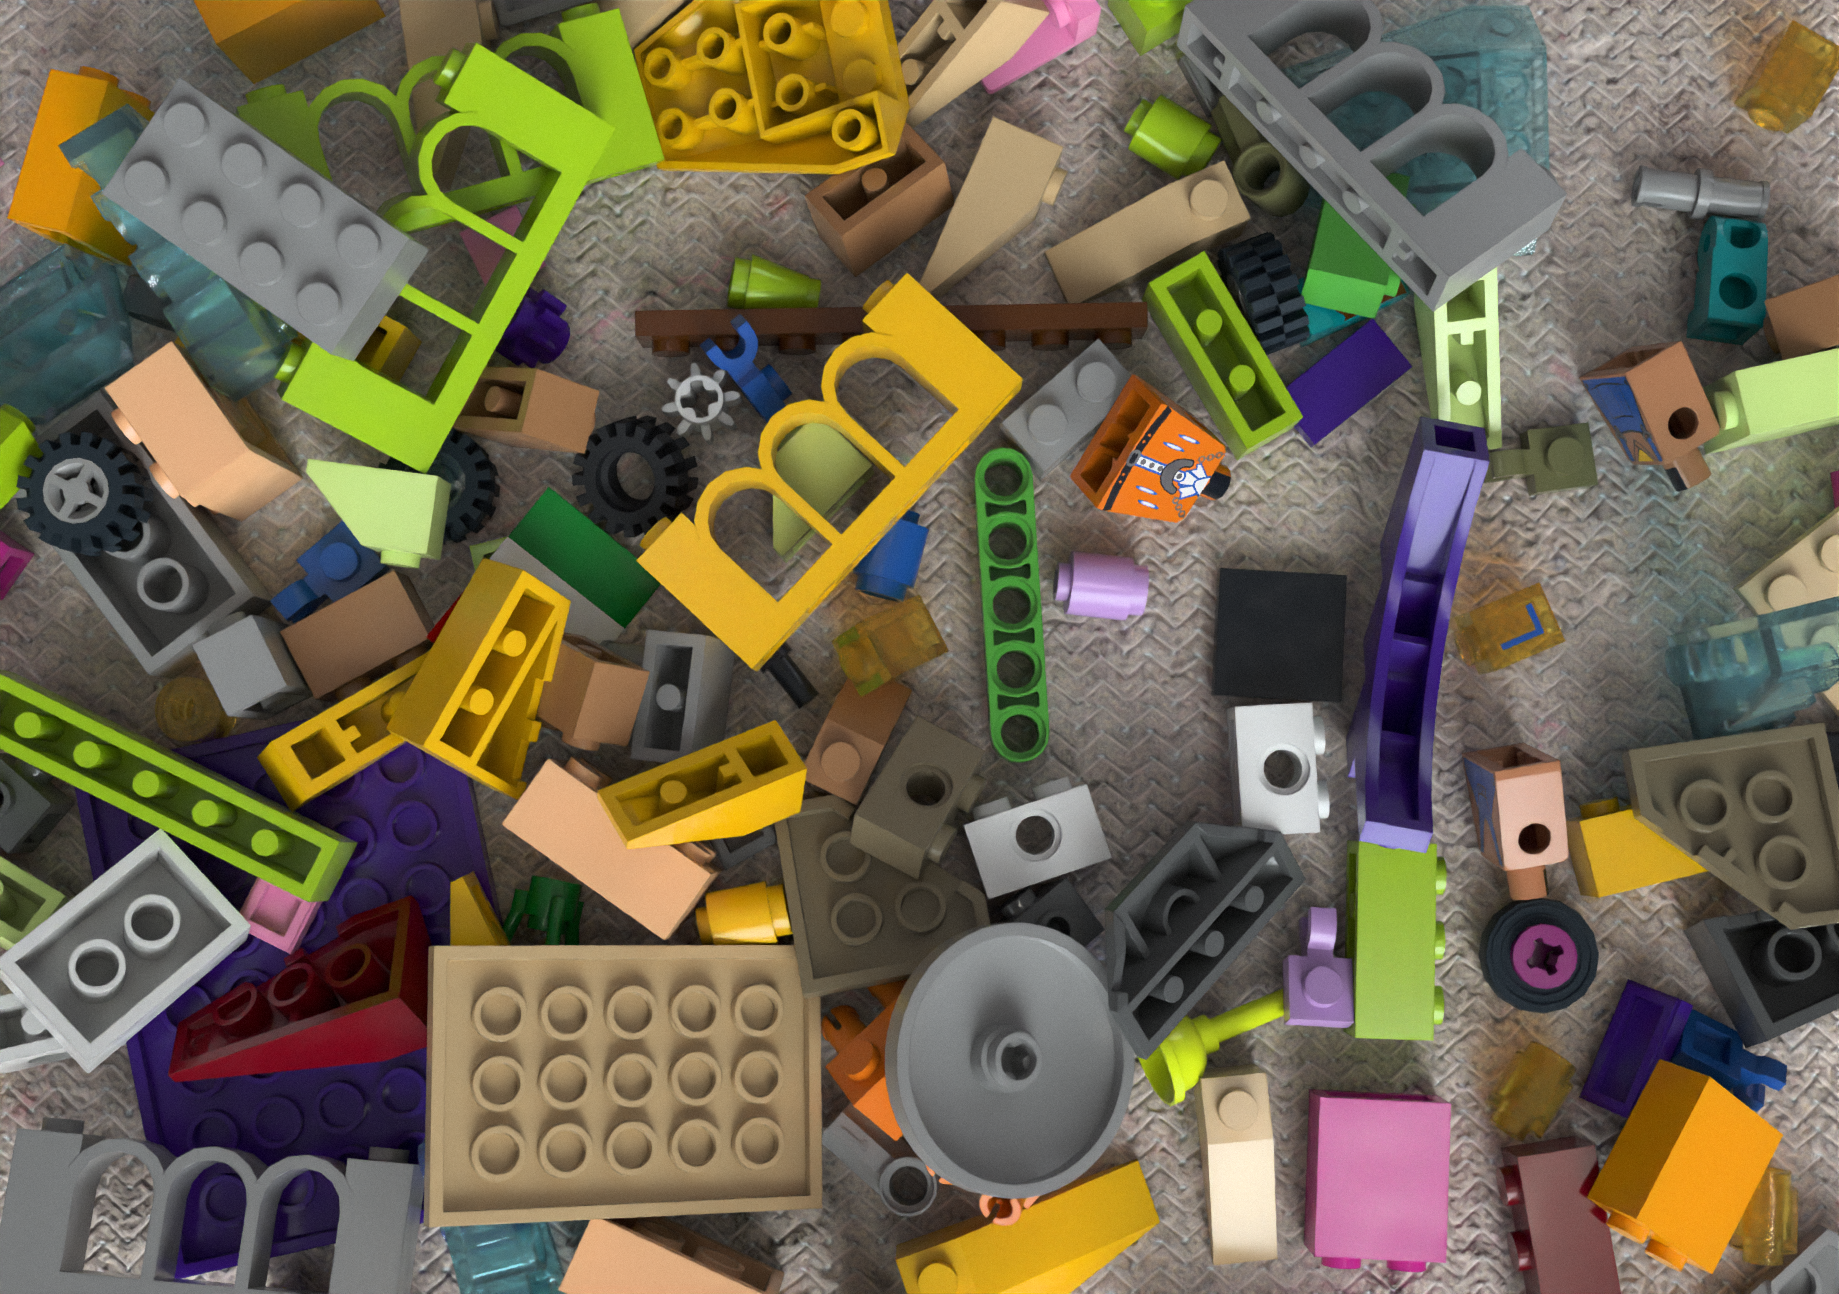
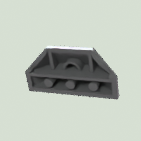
M1187 820L1104 909L1108 1007L1137 1057L1145 1060L1149 1058L1306 880L1281 832Z

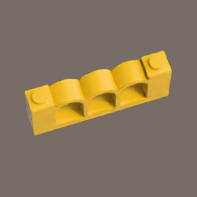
M908 273L895 285L890 280H886L870 295L862 308L868 313L862 320L865 334L849 338L835 348L824 366L821 382L824 402L808 399L791 403L770 418L760 436L758 458L761 469L742 467L725 471L708 483L698 499L694 519L695 525L682 512L673 522L664 517L647 532L639 544L645 551L636 561L756 672L759 671L1021 390L1023 378ZM881 358L892 361L903 368L953 414L905 467L854 421L837 400L840 380L847 369L861 360ZM809 423L830 426L840 432L892 480L842 534L786 484L778 474L775 463L778 447L785 435L798 426ZM753 488L771 493L779 498L830 546L779 602L738 566L717 543L714 531L716 513L724 500L735 492Z

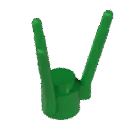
M532 875L529 891L515 888L511 910L502 926L509 942H511L524 914H529L528 928L547 931L545 945H560L561 934L565 935V945H579L580 920L584 902L579 901L582 885Z

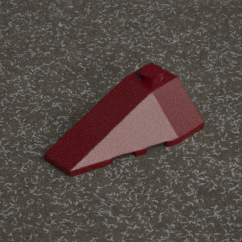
M410 895L355 914L336 926L339 937L311 954H308L301 947L293 954L285 957L284 962L287 968L257 987L252 983L244 982L180 1021L177 1027L168 1076L174 1082L382 1062L427 1047L429 947L432 944L419 903Z

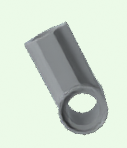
M851 1102L822 1134V1144L876 1191L890 1211L900 1216L911 1217L922 1214L933 1203L939 1190L940 1182L938 1180L940 1176L935 1173L932 1177L929 1174L926 1164L903 1137H900L897 1141L893 1140L855 1108ZM911 1166L922 1171L928 1183L927 1192L920 1198L913 1200L900 1196L892 1183L893 1173L901 1167Z

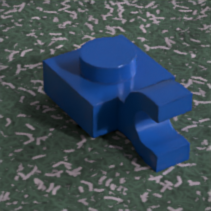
M739 314L730 321L732 327L739 335V342L733 350L721 351L710 338L699 346L716 366L726 370L759 416L767 424L775 413L787 406L784 400L791 396L792 392L770 364L759 370L753 363L758 351V338L749 323Z
M342 520L296 560L308 575L287 586L270 602L287 621H292L295 624L311 615L328 598L334 603L382 577L390 570V567L380 563V556L374 550L362 546Z
M1694 1009L1691 1010L1670 1063L1710 1076L1729 1092L1733 1089V1095L1751 1110L1758 1112L1764 1106V1085L1780 1091L1786 1085L1787 1065L1767 1056H1757L1743 1049V1042L1736 1030Z

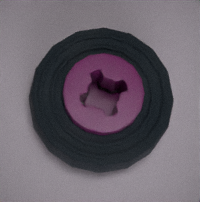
M1538 898L1512 901L1495 913L1481 934L1478 957L1483 977L1497 997L1519 1010L1545 1014L1566 1009L1585 995L1596 977L1599 952L1594 932L1579 912L1561 901ZM1553 951L1549 954V959L1546 963L1548 967L1546 968L1544 965L1546 955L1548 952Z

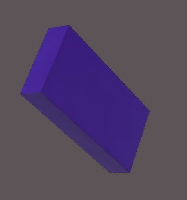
M1373 318L1286 387L1303 416L1294 428L1311 448L1413 367Z
M1628 979L1579 1098L1628 1119L1659 1059L1667 1062L1671 1061L1693 1005Z

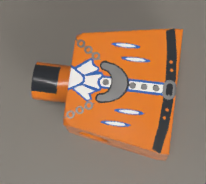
M1132 374L1069 477L1094 506L1100 510L1177 523L1187 516L1199 495L1210 500L1221 498L1230 485L1231 473L1228 466L1220 463L1225 456L1226 446L1198 418L1145 380Z

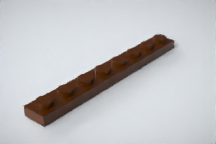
M1147 302L943 305L993 352L1005 350L1006 342L1031 341V349L1057 351L1069 348V341L1094 340L1095 342L1098 338L1108 350L1127 349L1132 347V339H1142L1148 328ZM863 307L635 311V337L643 348H652V355L658 357L690 355V347H700L699 345L708 338L721 351H731L737 346L739 335L732 327L730 321L741 314L754 330L758 338V346H778V352L784 355H809L816 353V345H838L853 336L865 334L862 320L868 313L862 309Z

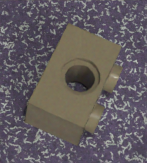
M917 715L854 815L849 844L918 880L930 859L940 864L947 854L957 833V828L951 826L959 810L971 813L977 804L987 782L986 778L979 775L985 750ZM925 795L933 799L936 804L920 805L910 797Z

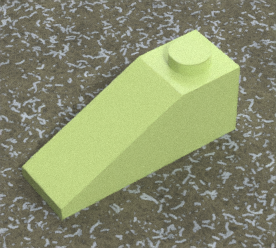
M1496 267L1434 312L1414 293L1415 319L1431 418L1485 428L1488 450L1502 448Z

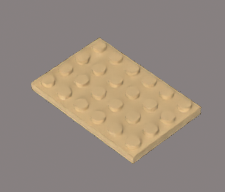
M795 945L429 947L424 1226L449 1227L822 1208L821 996L805 999L803 996Z

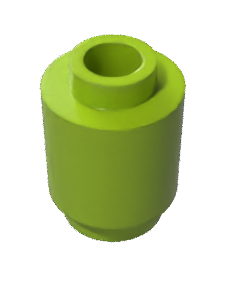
M1162 94L1159 95L1154 104L1143 99L1124 129L1125 133L1133 137L1128 150L1177 180L1182 175L1186 177L1205 169L1222 141L1220 137L1210 132L1211 124Z

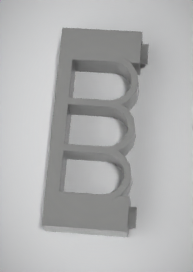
M1193 0L1185 5L1177 41L1178 48L1433 312L1549 230L1567 196V193L1558 185L1555 176L1544 166L1538 165L1522 148L1508 157V148L1504 134L1494 120L1478 109L1458 103L1442 104L1445 86L1441 71L1429 56L1416 47L1399 42H1380L1384 31L1381 12L1372 0ZM1307 32H1325L1335 35L1349 45L1353 51L1351 55L1300 89L1267 57V55L1291 39ZM1382 91L1395 95L1407 103L1414 116L1361 152L1326 117V115L1351 98L1365 92ZM1442 152L1456 156L1470 167L1476 176V180L1425 216L1385 178L1413 158L1425 153Z
M43 1117L41 1130L17 1128L0 1223V1294H410L425 1175V1165L408 1164L410 1150L370 1147L368 1160L348 1158L347 1165L342 1161L326 1156H291L268 1167L253 1153L230 1147L195 1148L177 1158L163 1145L147 1140L130 1138L105 1140V1136L83 1134L85 1121ZM127 1154L134 1155L147 1166L153 1179L154 1192L141 1275L83 1270L96 1190L101 1176L112 1162ZM222 1162L228 1164L240 1175L246 1187L247 1201L235 1284L174 1278L186 1201L192 1182L204 1169L215 1163ZM311 1170L320 1172L333 1183L339 1196L340 1207L329 1292L266 1287L277 1207L282 1192L291 1180L300 1174Z

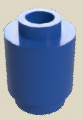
M908 510L853 569L852 573L858 575L854 590L885 600L904 602L907 589H914L929 529L918 525L920 514Z

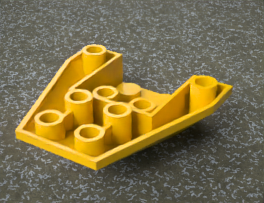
M693 0L634 49L639 76L665 159L657 164V169L663 171L841 174L896 154L910 105L888 0Z

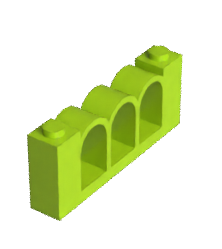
M590 3L566 10L561 13L563 22L557 24L548 35L541 32L520 33L502 42L494 52L506 61L516 56H533L546 61L557 71L564 84L567 97L616 127L586 185L650 168L665 160L619 8L600 12L598 3ZM431 56L413 65L400 81L394 94L384 85L363 78L343 79L324 88L308 107L303 90L287 94L284 84H276L246 93L245 96L248 104L238 106L236 114L333 181L320 144L318 131L320 118L329 108L341 102L360 101L371 105L386 117L392 128L412 192H418L410 170L409 155L416 135L410 119L408 102L412 90L417 85L429 79H434L445 56ZM487 133L501 178L443 194L452 202L471 213L481 215L533 200L550 169L541 166L523 171L516 149ZM431 208L415 209L401 216L394 225L409 235L456 222V220Z
M477 42L466 43L461 52L452 47L443 59L434 77L433 83L442 87L435 102L450 111H446L428 120L415 136L409 159L411 177L418 192H403L384 201L376 211L392 224H395L401 216L415 209L431 208L448 215L506 249L469 317L409 283L405 285L399 296L462 329L427 394L423 395L357 359L351 361L332 355L307 337H305L301 346L293 342L287 346L273 373V377L281 381L276 390L281 400L424 474H427L616 130L615 126ZM460 126L478 127L550 169L513 236L452 202L440 191L433 178L431 160L436 145L446 133Z

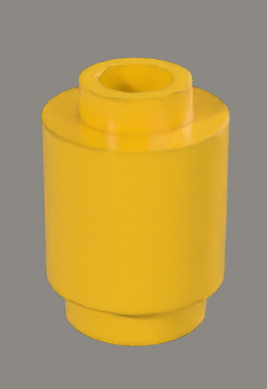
M766 881L709 892L705 894L706 906L696 908V920L702 945L779 944L778 937L793 934L787 896L783 884L768 887Z

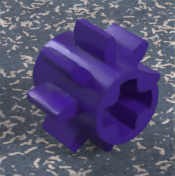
M529 287L495 351L517 366L524 363L530 368H535L537 362L541 364L553 362L564 351L570 338L569 323L560 318L567 305L545 289L538 293Z

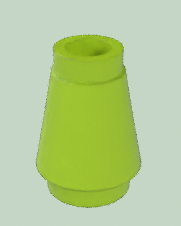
M751 254L750 259L735 257L726 307L734 309L817 308L821 280L809 278L808 275L755 254Z

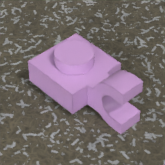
M1310 907L1308 917H1301L1299 920L1301 956L1288 955L1282 961L1284 1025L1348 1028L1354 1023L1352 958L1333 957L1337 933L1336 908Z

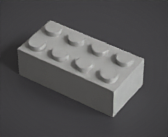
M180 77L102 192L104 196L325 351L351 361L356 359L430 250L209 94Z
M98 391L35 440L39 445L47 439L59 443L58 434L71 432L81 436L82 431L111 440L122 445V448L133 452L140 459L136 462L137 465L146 468L151 478L144 481V487L153 490V502L144 501L142 509L151 514L147 523L137 521L133 527L140 532L134 541L122 539L119 542L123 548L111 553L101 550V556H88L59 549L56 546L52 547L148 675L175 679L199 661L192 645L211 636L207 628L212 623L241 611L245 612L247 617L250 615L258 616L273 605L270 602L273 598L204 506L194 507L181 496L173 499L162 489L149 469V466L156 462V460L143 442L135 445L124 435L111 416V412L118 408L111 396ZM91 485L93 493L96 494L94 485ZM20 488L14 496L16 498L27 497V490Z

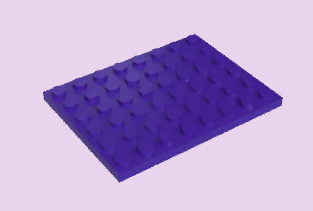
M311 718L171 750L289 808L257 756L271 741ZM406 742L349 779L295 810V812L358 842L331 897L320 905L299 949L303 947L308 954H311L339 937L336 926L355 914L410 895L419 903L432 946H450V883L473 871L501 926H503L472 778L416 746ZM74 786L94 882L160 828ZM164 831L233 907L240 912L257 876ZM248 934L247 940L126 1042L145 1139L163 1145L177 1158L195 1148L218 1146L236 1148L253 1153L268 1167L286 1157L300 1155L326 1156L342 1161L347 1165L348 1158L368 1160L370 1147L410 1150L408 1164L425 1165L427 1047L382 1062L174 1082L168 1076L177 1027L180 1021L244 982L252 983L257 987L287 968L284 958L290 955L289 953L251 934ZM222 1162L215 1163L204 1169L192 1182L186 1201L174 1278L182 1279L238 1265L247 1206L246 1187L240 1175L228 1164ZM313 1170L306 1171L293 1178L283 1190L277 1207L270 1258L336 1243L340 1215L339 1196L333 1183L322 1173ZM424 1193L419 1224L424 1223Z

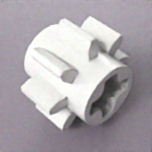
M692 363L690 369L691 377L685 379L682 383L677 379H668L669 386L676 393L675 402L662 406V412L667 417L682 416L683 420L678 425L676 432L679 438L682 436L687 438L695 430L702 433L708 445H713V431L719 429L722 425L734 431L737 428L728 412L730 406H737L742 403V397L739 392H722L721 389L726 384L728 377L725 370L719 369L710 378L702 374L696 363ZM707 391L711 401L718 402L708 405V416L698 418L693 408L687 407L696 404L697 393Z

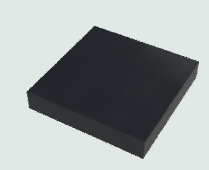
M1230 568L1218 569L1211 696L1341 702L1347 575Z

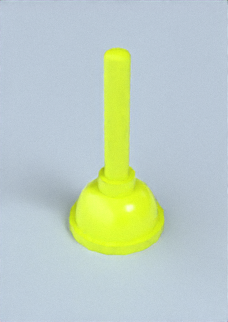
M1283 988L1210 1019L1204 1014L1193 1019L1186 1015L1147 1060L1138 1057L1147 1079L1160 1099L1170 1107L1182 1102L1185 1099V1092L1194 1087L1199 1078L1203 1077L1207 1066V1055L1218 1051L1219 1043L1284 1016Z

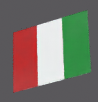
M550 487L544 491L490 557V560L523 569L569 599L571 604L564 632L585 636L598 644L604 640L614 642L661 585L636 561L638 558ZM463 592L426 635V638L431 642L435 643Z

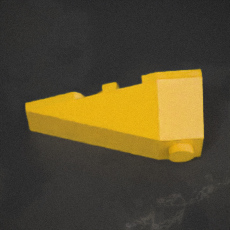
M1134 1159L1078 1179L1058 1190L1039 1196L1028 1209L1023 1206V1211L1018 1221L1012 1225L1001 1226L992 1223L998 1209L991 1211L987 1218L981 1214L897 1244L895 1261L907 1294H1070L1157 1225L1160 1220L1139 1161Z

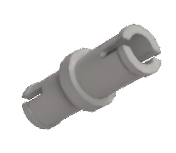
M1640 165L1633 182L1631 204L1633 207L1646 206L1685 211L1690 219L1703 220L1706 214L1761 222L1762 218L1764 219L1769 204L1770 183L1768 181L1756 182L1716 177L1713 170L1697 168L1695 173L1692 174L1652 169Z

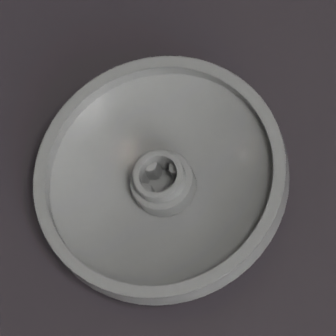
M995 923L974 927L954 935L929 953L916 967L905 983L891 1015L885 1045V1077L889 1100L896 1121L913 1151L931 1170L951 1184L970 1192L998 1198L1020 1199L1041 1196L1071 1183L1085 1173L1108 1148L1124 1118L1133 1086L1135 1052L1109 1011L1107 970L1083 945L1057 930L1031 923Z

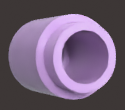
M1071 551L1068 563L1058 562L1056 565L1053 582V600L1063 601L1064 614L1123 621L1127 619L1128 615L1142 616L1148 596V566L1134 564L1132 557Z

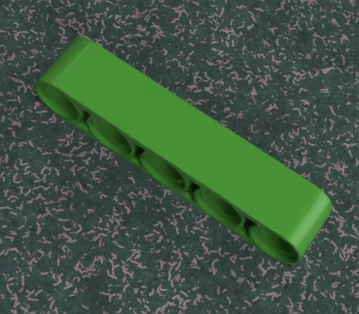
M1001 447L989 451L981 458L976 466L973 486L989 737L992 748L999 757L1008 762L1023 763L1033 760L1040 755L1049 739L1034 488L1031 466L1024 455L1014 449ZM1002 465L1015 470L1020 479L1019 489L1007 496H1000L991 492L986 486L984 479L990 469ZM1001 528H1011L1017 531L1024 541L1023 553L1017 558L1010 560L997 557L989 546L988 541L991 534ZM1007 590L1017 591L1022 594L1027 600L1029 607L1027 617L1015 624L1001 621L993 610V600L998 594ZM1017 653L1029 660L1033 673L1032 679L1027 685L1020 688H1012L1002 683L997 674V663L1003 656ZM1014 716H1022L1034 724L1037 737L1031 749L1020 753L1013 752L1005 746L1001 737V729L1007 719Z

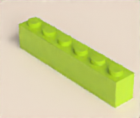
M0 669L1 750L307 902L329 900L358 842L295 811L291 812L289 808L14 672Z

